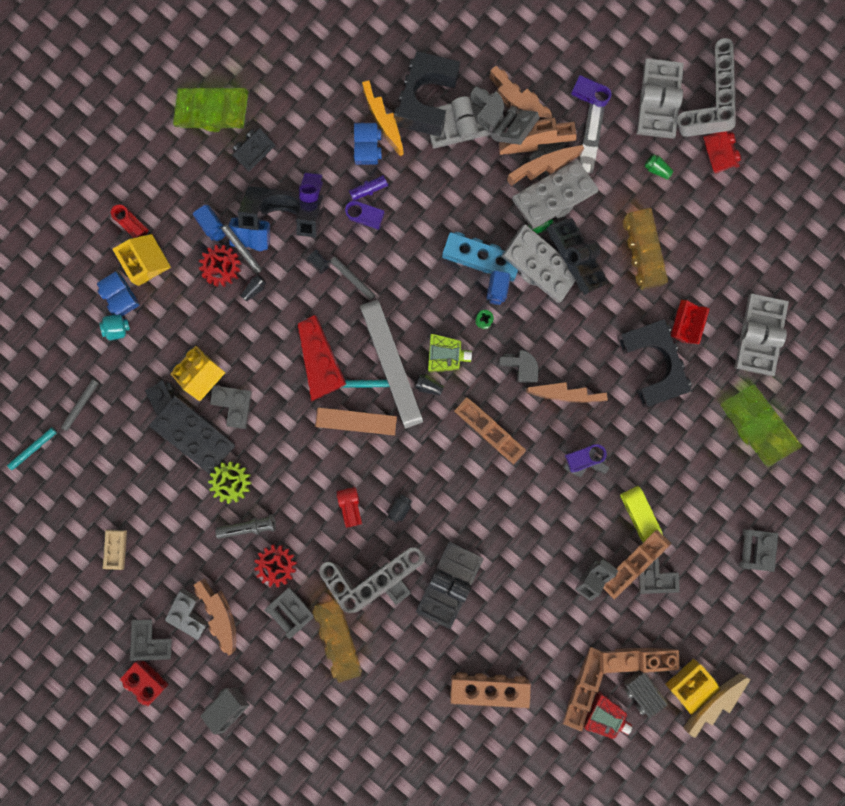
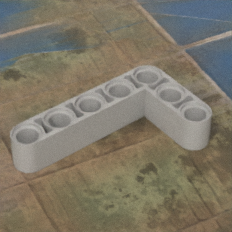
M728 38L720 39L715 46L716 107L685 111L679 114L677 124L679 132L683 136L729 131L736 124L733 42Z
M410 548L355 589L338 564L331 562L323 563L319 573L340 607L347 613H356L420 567L425 561V555L417 548ZM417 552L419 554V560L413 563L411 561V555L412 553ZM401 563L403 571L401 574H397L395 567ZM330 566H332L334 569V573L332 576L329 577L327 574V570ZM385 575L387 577V583L384 586H381L379 583V579L381 576ZM342 582L345 588L344 591L340 593L337 587L338 584ZM366 587L371 589V595L368 598L364 596V589ZM351 598L355 600V607L353 609L348 607V601Z

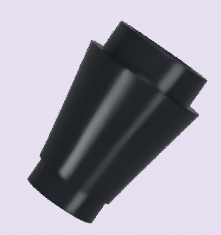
M255 273L253 276H250L239 295L248 302L265 289L267 282Z
M419 374L414 388L418 389V392L440 396L444 385H441L426 374Z

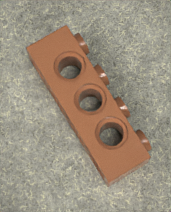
M459 672L456 675H451L450 701L451 704L530 708L531 684L524 676H514V679L506 678L505 675L487 677L486 674H475V676H468L467 673ZM473 684L476 686V689L473 692H468L465 690L466 687ZM492 685L495 687L493 693L485 692L487 686ZM507 687L515 688L512 694H506L505 689Z

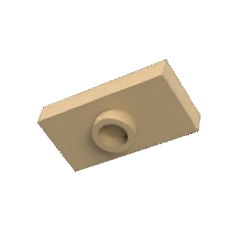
M105 530L103 569H124L127 530Z

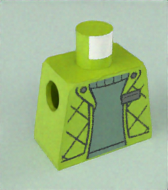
M431 334L428 372L459 370L460 361L471 362L472 351L461 350V341Z

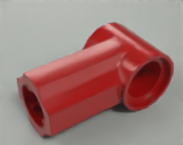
M115 205L111 209V217L133 238L147 235L149 230L125 206ZM125 211V217L119 219V213Z
M356 487L337 491V499L340 508H342L346 528L362 524Z

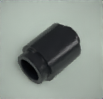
M399 493L398 497L395 496L386 511L389 514L387 518L395 523H398V521L403 522L412 507L411 503L413 501Z

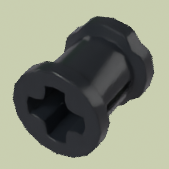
M316 249L310 254L306 262L319 270V274H323L332 262L326 260L319 254L320 251Z

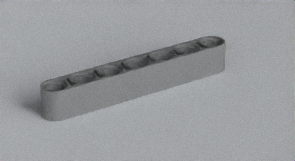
M379 300L360 305L405 429L423 423Z

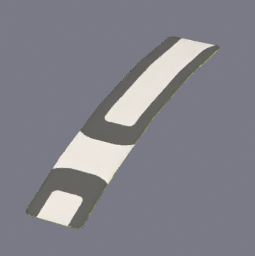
M591 103L583 142L584 150L580 158V163L587 173H593L604 107H597Z

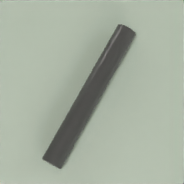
M224 224L221 227L222 231L256 273L261 272L262 268L228 224Z
M335 256L330 260L331 264L370 301L375 298L376 295Z
M91 380L62 424L61 428L63 430H69L99 384L98 381Z

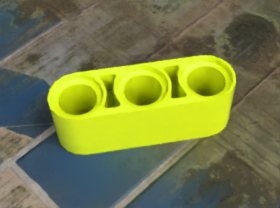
M639 486L620 494L643 543L656 530L662 534L660 526Z

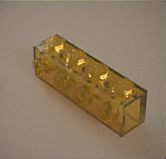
M648 208L629 212L623 220L624 229L628 230L629 238L627 242L629 249H632L633 252L632 264L637 270V285L640 286L641 290L664 286L668 283L652 209Z
M335 598L316 604L313 615L315 621H319L321 626L319 634L321 640H325L327 645L325 653L327 659L332 661L331 672L333 678H337L338 683L361 676L362 669L343 609Z

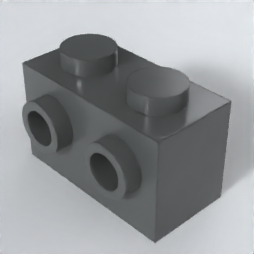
M237 687L221 690L218 694L219 697L205 707V712L200 716L213 735L224 733L250 706Z

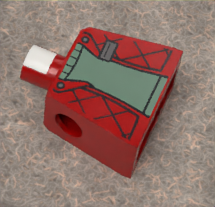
M598 691L594 697L591 710L587 713L583 727L588 731L615 739L619 731L629 735L633 725L625 721L627 713L619 705Z

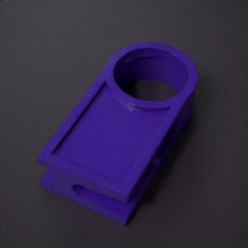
M579 76L571 95L597 107H604L611 98V91L606 86ZM595 93H605L607 95V100H598L595 97Z
M304 174L299 187V199L306 203L317 201L323 182L321 181L323 175Z
M358 201L349 202L345 208L346 216L349 220L379 230L385 214L384 210ZM351 206H360L362 213L358 217H351L348 214V209Z
M594 444L567 454L565 458L571 473L602 463L606 459L607 454L603 446ZM599 447L602 450L603 455L599 461H593L589 457L591 448Z

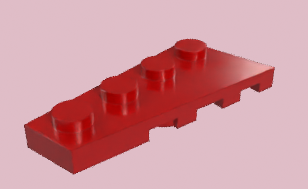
M314 315L298 323L311 401H315L347 384L317 316Z

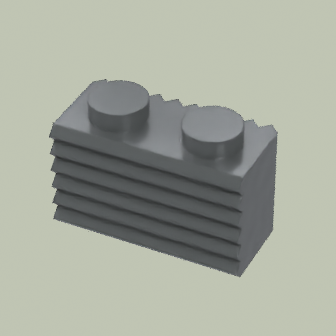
M637 671L623 681V684L626 686L623 690L630 699L634 697L637 701L635 706L642 715L646 714L649 718H652L665 706H668L664 697L645 672Z

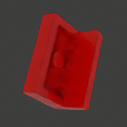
M717 132L704 137L715 174L732 167H740L741 155L739 150H735L733 143H736L733 132Z
M681 300L672 327L671 337L683 343L700 344L710 309L697 306L688 300Z

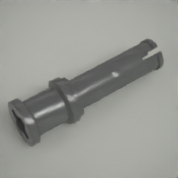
M270 514L265 518L258 519L254 517L248 522L216 527L215 533L217 539L252 532L257 535L263 531H276V522L274 515Z

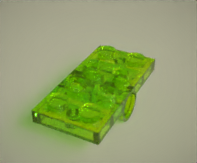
M178 88L173 125L177 128H202L210 132H220L221 128H244L248 90L245 88Z
M755 384L721 404V407L738 428L737 431L742 441L747 445H751L767 468L802 447Z

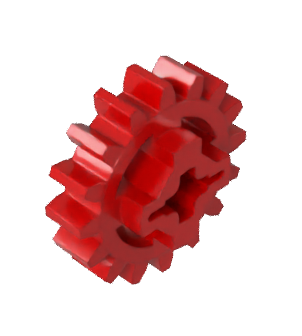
M215 245V250L207 248L209 253H202L205 258L204 260H199L203 264V266L199 267V270L204 272L201 276L204 279L207 278L209 284L213 282L218 287L219 283H221L223 287H226L227 281L233 284L232 278L238 279L236 272H241V269L237 266L241 265V262L236 260L239 256L237 253L233 254L234 250L232 248L227 250V247L222 245L220 249ZM218 254H225V256L220 257ZM217 260L222 263L223 271L219 269ZM222 275L223 277H222V278H216V277H213V276Z
M275 544L271 545V550L268 547L264 548L265 554L263 552L258 553L261 559L255 560V563L259 564V566L255 567L254 570L260 572L257 578L263 577V584L268 581L269 587L274 583L276 587H280L281 582L284 585L288 583L286 578L293 579L291 573L297 571V569L293 568L297 561H292L295 554L289 555V548L284 551L283 545L276 549ZM275 553L273 559H265L269 554ZM283 556L287 559L288 564L284 562ZM274 562H277V565L280 566L277 570H274L272 565ZM264 568L267 569L269 575L266 574V572L264 571ZM280 572L286 573L285 576L277 578Z

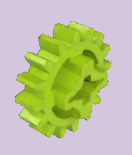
M229 462L228 466L226 463H221L222 468L215 467L216 473H210L213 480L208 481V483L213 484V487L209 490L216 492L213 496L214 498L220 496V502H224L227 499V504H230L233 499L236 503L239 502V496L241 498L246 497L244 492H250L247 485L252 484V482L247 481V478L251 475L244 473L247 470L246 467L240 469V463H237L235 466L233 462ZM230 470H235L240 475L236 476ZM220 475H222V479H221V481L218 483V479H219ZM232 479H233V480H236V479H237V481H234V483H232L231 485H228V486L225 485V486H223V485L226 484V482H228L229 480H232ZM242 482V487H241V489H240V491H239V490H238V487H239V484ZM224 489L228 491V494L230 495L224 494L221 490Z

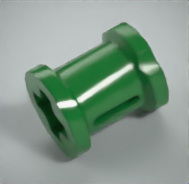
M481 310L477 314L476 325L479 328L487 329L493 323L494 316L489 310ZM483 315L485 318H489L487 324L484 321H480Z

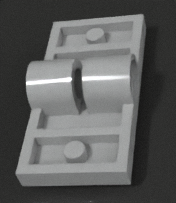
M646 58L644 62L637 134L675 138L678 110L683 98L681 83L684 63Z
M460 97L453 100L451 104L436 107L446 110V121L441 137L430 135L433 149L491 135L489 131L476 123L482 108L471 101L469 97ZM502 114V117H501V120H500L499 124L496 126L495 129H497L498 126H499V125L501 124V122L503 121V119H504V118H503V114Z
M577 159L512 196V200L533 230L555 216L561 218L567 215L573 209V206L596 194L598 187Z
M527 225L521 226L502 254L505 260L522 273L521 277L527 283L538 286L557 303L562 302L575 282L574 276L570 273L566 262L560 254Z
M756 294L748 296L734 369L775 376L779 350L784 345L787 336L784 324L789 301Z

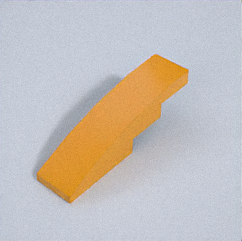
M370 81L362 82L369 109L379 129H381V132L400 156L403 155V146L394 113L386 114L382 97L374 98Z

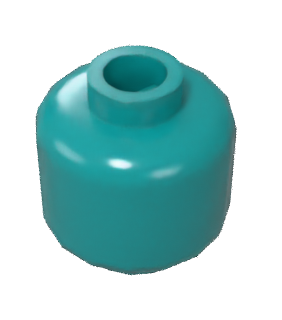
M120 314L105 316L102 318V322H99L102 337H106L107 340L124 338L126 331L130 330L127 319L123 320Z

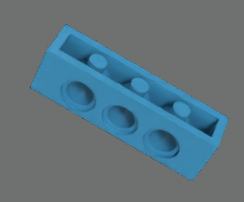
M450 232L442 258L491 274L492 271L509 273L511 275L510 281L514 282L518 272L507 260H505V265L503 266L496 263L495 260L497 258H503L504 250H501L500 246L490 244L489 246L483 244V241L480 239H469L460 232ZM461 246H467L470 249V251L468 253H462L459 250V248ZM485 252L488 257L482 260L477 254Z

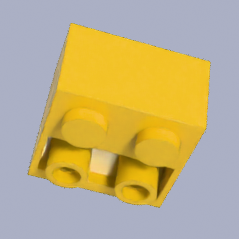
M152 234L129 239L113 248L130 281L137 286L171 268Z
M197 346L186 354V357L180 364L174 367L171 373L183 390L198 401H201L225 374L223 369Z
M695 659L691 660L665 684L691 715L720 690L712 676Z

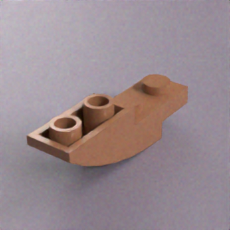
M497 66L490 71L489 78L498 87L497 92L502 97L505 106L508 108L515 106L519 110L538 112L540 117L538 121L552 118L551 111L546 106H542L535 93L530 92L528 89L521 93L518 85L512 83L508 79L507 73L503 69L500 70Z
M555 118L537 121L521 145L499 142L500 155L538 151L539 144L576 141L575 122L556 124Z
M204 578L194 584L196 588L194 591L197 597L203 599L206 604L205 609L207 613L214 617L208 622L210 625L208 627L209 631L218 638L221 650L229 656L236 650L234 618L222 590L214 594Z
M625 648L600 652V671L602 673L679 670V650Z

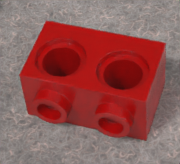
M144 660L135 662L119 679L122 682V686L127 691H131L136 695L137 701L147 707L169 685ZM133 673H137L139 675V681H136L133 678ZM147 686L153 689L154 694L147 692Z

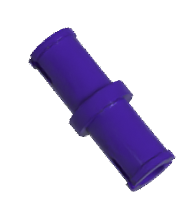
M384 175L369 182L365 181L363 185L352 190L350 189L349 192L353 201L366 195H373V192L387 187L388 184Z

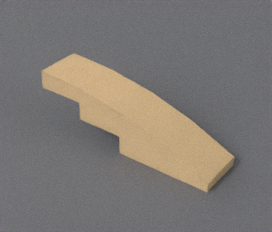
M740 673L720 686V690L690 717L683 727L685 731L696 738L705 722L713 726L723 709L730 713L750 679Z

